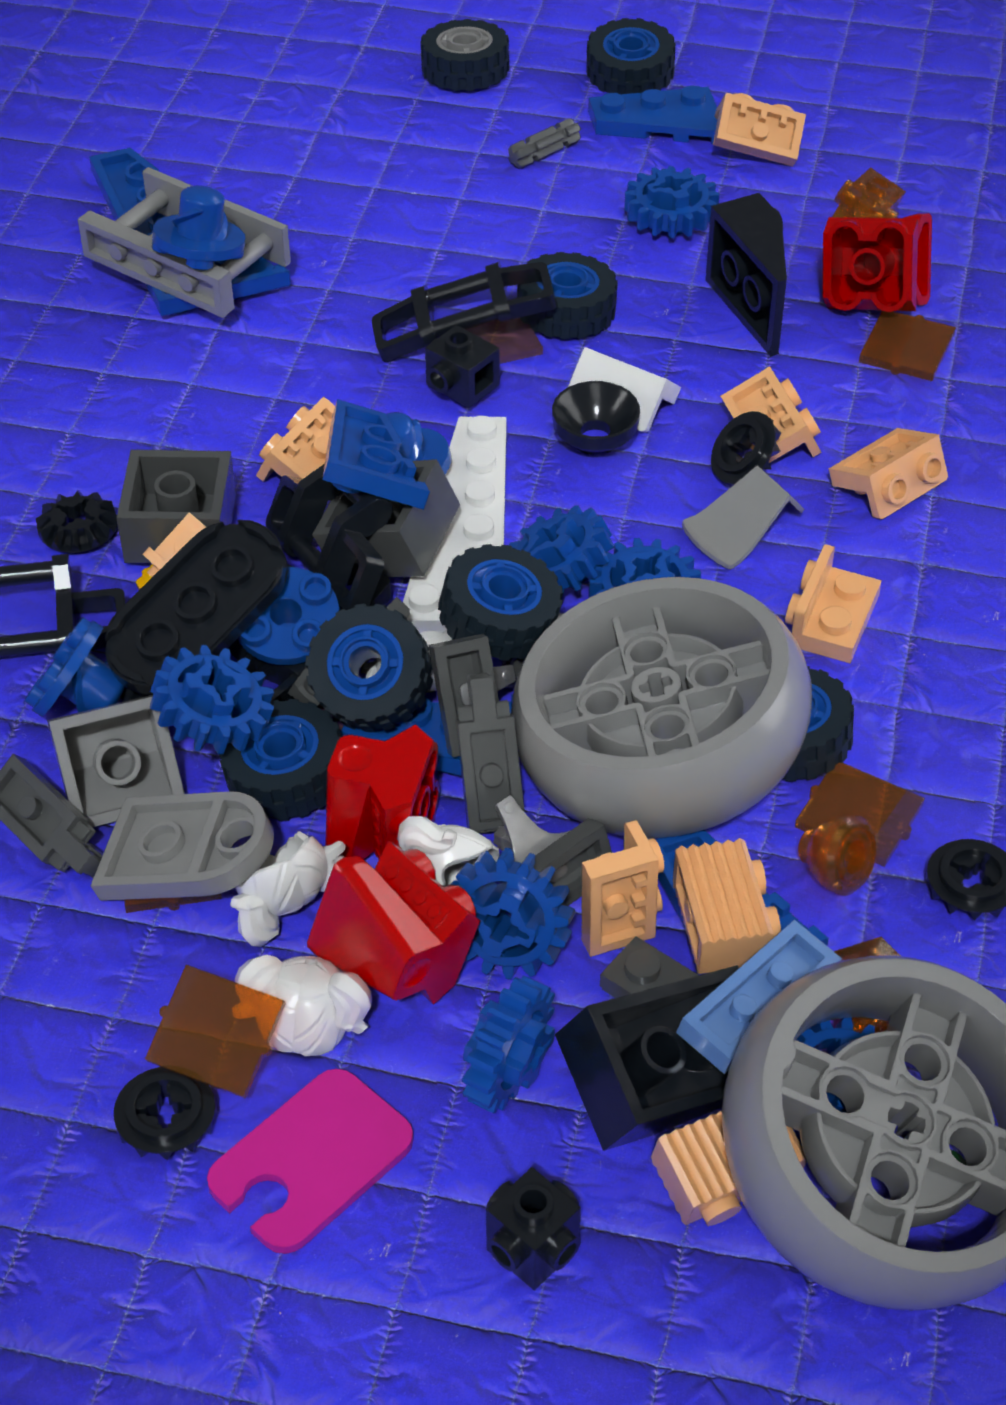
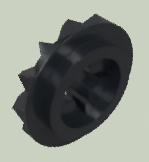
M756 411L743 413L731 420L718 435L712 449L711 465L716 477L726 484L734 485L757 465L761 469L772 470L769 460L771 456L780 452L776 441L781 435V432L773 424L774 420L764 413ZM752 444L755 445L753 451L747 452L744 458L737 454L742 453L743 450L750 449Z
M79 490L71 497L58 494L56 503L42 504V515L36 518L38 535L42 542L54 550L66 553L85 552L105 544L114 535L118 526L117 515L112 501L102 500L98 492L83 496ZM80 516H85L86 519L84 520V519H81V518H79V517H80ZM68 518L73 519L74 521L72 523H68Z
M975 839L955 840L939 847L928 862L925 880L931 885L932 899L944 900L948 905L950 914L958 909L970 912L974 921L982 913L986 912L998 917L1006 906V852L991 843ZM980 870L983 871L981 884L976 883L972 888L963 887L964 879L968 880L973 875H977Z
M158 1067L137 1075L124 1086L115 1102L114 1122L122 1143H128L133 1146L141 1158L149 1152L160 1154L168 1160L172 1152L183 1148L193 1152L196 1141L202 1135L211 1134L214 1113H216L215 1099L208 1083L195 1072L181 1067ZM163 1097H168L169 1105H172L175 1113L172 1115L171 1123L168 1124L167 1128H162L157 1119L160 1107L163 1106Z

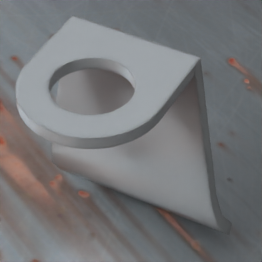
M757 465L707 508L694 516L683 519L682 527L685 534L697 548L716 563L731 570L742 563L753 551L787 502L793 505L800 513L805 509Z

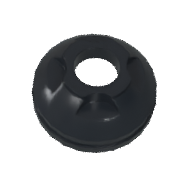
M586 381L569 386L559 393L552 406V419L555 431L560 438L577 450L590 455L595 452L608 453L622 446L634 436L640 420V405L636 397L620 385L604 381ZM598 429L605 431L608 435L587 436L583 435V433L588 430Z

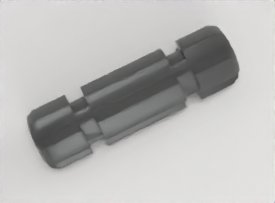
M568 118L557 123L555 126H550L527 137L525 142L520 140L510 145L508 148L509 162L520 169L532 164L534 160L538 161L563 149L564 146L568 147L578 142L581 138L579 124L574 123L572 119Z

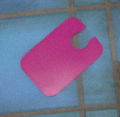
M342 1069L326 1070L315 1077L215 1161L207 1175L209 1192L215 1201L227 1212L231 1213L244 1202L246 1193L255 1184L263 1181H274L283 1185L288 1191V1198L285 1204L273 1213L264 1214L250 1226L251 1234L273 1252L282 1254L296 1252L311 1241L409 1153L413 1144L412 1127L405 1117L354 1074Z

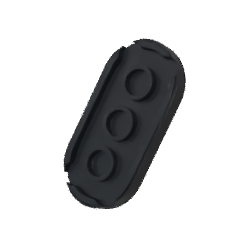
M237 520L238 524L226 526L223 522L204 528L187 542L113 616L108 624L105 635V655L115 678L131 691L143 695H153L150 691L156 672L161 670L163 661L167 656L177 660L180 649L184 647L195 656L198 655L201 645H207L211 654L219 656L224 648L228 649L277 599L286 583L288 574L287 560L280 541L271 530L250 520Z

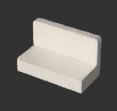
M586 347L582 351L569 386L586 381H604L620 385L629 390L636 397L640 405V420L637 430L643 433L649 431L661 400L675 404L681 390L680 386L663 377Z

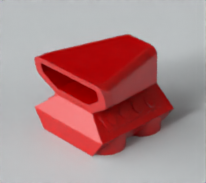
M917 213L903 218L829 217L823 232V300L827 308L843 311L858 309L893 312L916 311V305H926L930 299L931 215L929 213Z
M416 724L387 741L354 735L341 737L336 744L327 768L325 846L342 841L346 846L341 854L344 857L360 856L365 859L372 852H375L379 860L388 841L400 847L397 840L399 825L408 816H422L434 822L439 798V781L435 780L438 744Z
M388 841L375 869L360 856L345 857L334 864L307 941V947L317 957L331 962L338 969L358 974L368 986L395 1001L420 992L434 1005L455 986L480 919L476 917L475 906L471 897L463 888L458 885L443 887L436 881L435 870L425 853L418 849L403 851L400 847Z

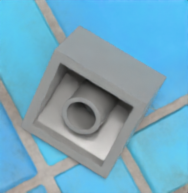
M153 695L47 720L67 800L90 821L89 825L92 827L117 821L126 797L184 794L168 727H160L158 725L161 711L151 710L150 708Z

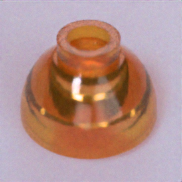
M843 815L823 822L816 830H807L800 839L798 852L800 859L808 863L810 872L819 884L831 892L847 896L856 892L870 876L876 858V840L872 827L865 818Z

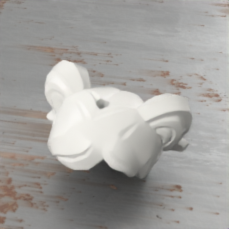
M408 816L399 825L397 837L399 846L403 851L418 849L425 853L435 870L436 881L443 887L451 885L454 880L458 881L455 876L466 862L474 865L482 852L488 851L495 862L499 858L498 847L486 837L467 827L450 824L437 825L435 822L422 816Z
M298 831L294 834V837L288 838L286 844L278 849L275 856L269 854L259 870L254 872L245 882L235 887L238 895L231 899L230 906L239 911L238 932L251 946L257 947L264 946L279 933V916L297 912L304 905L315 899L319 891H325L334 864L340 859L345 858L341 855L346 848L345 844L342 841H337L331 845L322 846L313 836L308 837L306 834Z
M263 955L247 960L238 969L235 985L241 1004L233 1008L234 1018L238 1020L256 1018L263 1039L270 1047L276 1048L278 1051H294L303 1056L322 1055L332 1051L342 1040L346 1031L360 1034L368 1028L363 1019L372 1005L371 991L356 973L344 972L331 962L315 956H296L280 961L275 956Z

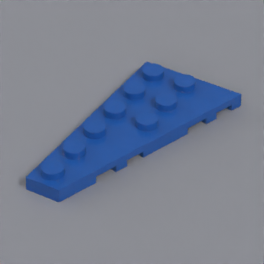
M131 148L89 156L91 171L115 220L146 198L142 171L147 167L159 171V169ZM157 212L134 230L149 236L153 233L154 223L167 216ZM260 257L231 281L233 299L291 285L289 270L279 264L274 266L263 257ZM227 260L214 261V264L220 266ZM146 284L161 316L180 314L187 310L198 308L193 304Z

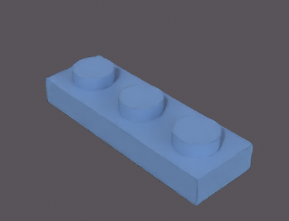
M793 920L685 1015L676 1033L725 1074L729 1070L742 1036L751 1021L768 1001L779 991L802 976L825 965L841 961L842 958L800 923Z

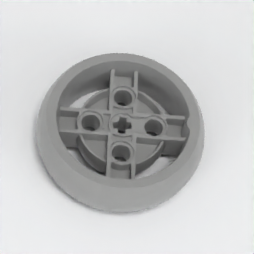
M663 577L627 583L596 594L569 609L556 619L532 646L518 673L512 698L511 713L515 719L518 756L530 779L540 792L559 810L581 823L588 818L604 824L607 833L624 836V824L634 820L638 821L647 838L674 837L712 828L742 814L769 794L787 774L802 748L809 727L812 709V685L804 655L790 630L770 608L744 591L720 582L689 577Z
M867 956L838 961L802 976L779 991L763 1006L742 1036L729 1067L722 1105L723 1138L731 1176L743 1205L766 1240L785 1260L817 1284L844 1297L886 1309L907 1311L938 1309L981 1297L1005 1284L1006 1003L987 988L955 970L933 962L901 956ZM862 1017L889 1022L887 1031L872 1033L851 1040L830 1054L797 1041V1038L810 1027L829 1020ZM905 1062L916 1067L920 1072L922 1080H918L909 1073ZM826 1092L832 1093L841 1099L845 1105L846 1113L838 1111L831 1105ZM993 1112L995 1114L999 1127L995 1126ZM786 1126L800 1131L802 1148L807 1163L818 1183L837 1203L836 1208L823 1197L807 1176L791 1144ZM896 1126H898L897 1132H896V1134H895V1133H894L895 1128H896ZM949 1144L962 1152L966 1165L956 1160L951 1153ZM871 1177L877 1178L885 1184L890 1194V1200L883 1198L873 1188ZM967 1204L997 1216L992 1227L983 1238L961 1250L933 1252L906 1248L909 1232L912 1227L934 1224L945 1220L959 1212Z

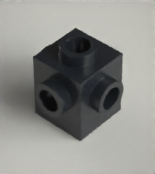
M458 325L425 347L426 385L470 408L500 385V348Z
M533 1167L515 1183L512 1181L505 1182L493 1193L486 1206L487 1251L491 1253L493 1258L503 1268L513 1272L535 1291L554 1271H558L566 1266L580 1247L581 1207L576 1197L564 1184L557 1180L548 1181Z

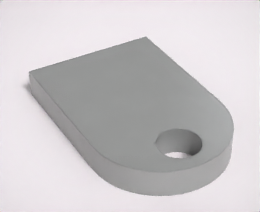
M228 791L126 797L91 883V888L100 901L200 897L226 892L245 882L264 864L274 842L273 826L260 803L252 796L241 792ZM251 836L243 845L231 848L239 839Z

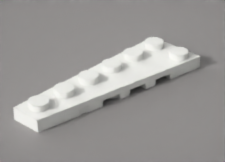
M458 417L449 447L452 455L451 465L445 476L460 506L424 576L410 577L403 603L410 609V615L407 617V620L413 623L419 633L423 631L444 632L447 630L445 625L442 626L440 622L441 611L438 610V603L448 567H451L452 560L457 555H463L465 550L472 547L475 549L486 544H492V546L504 545L506 417Z

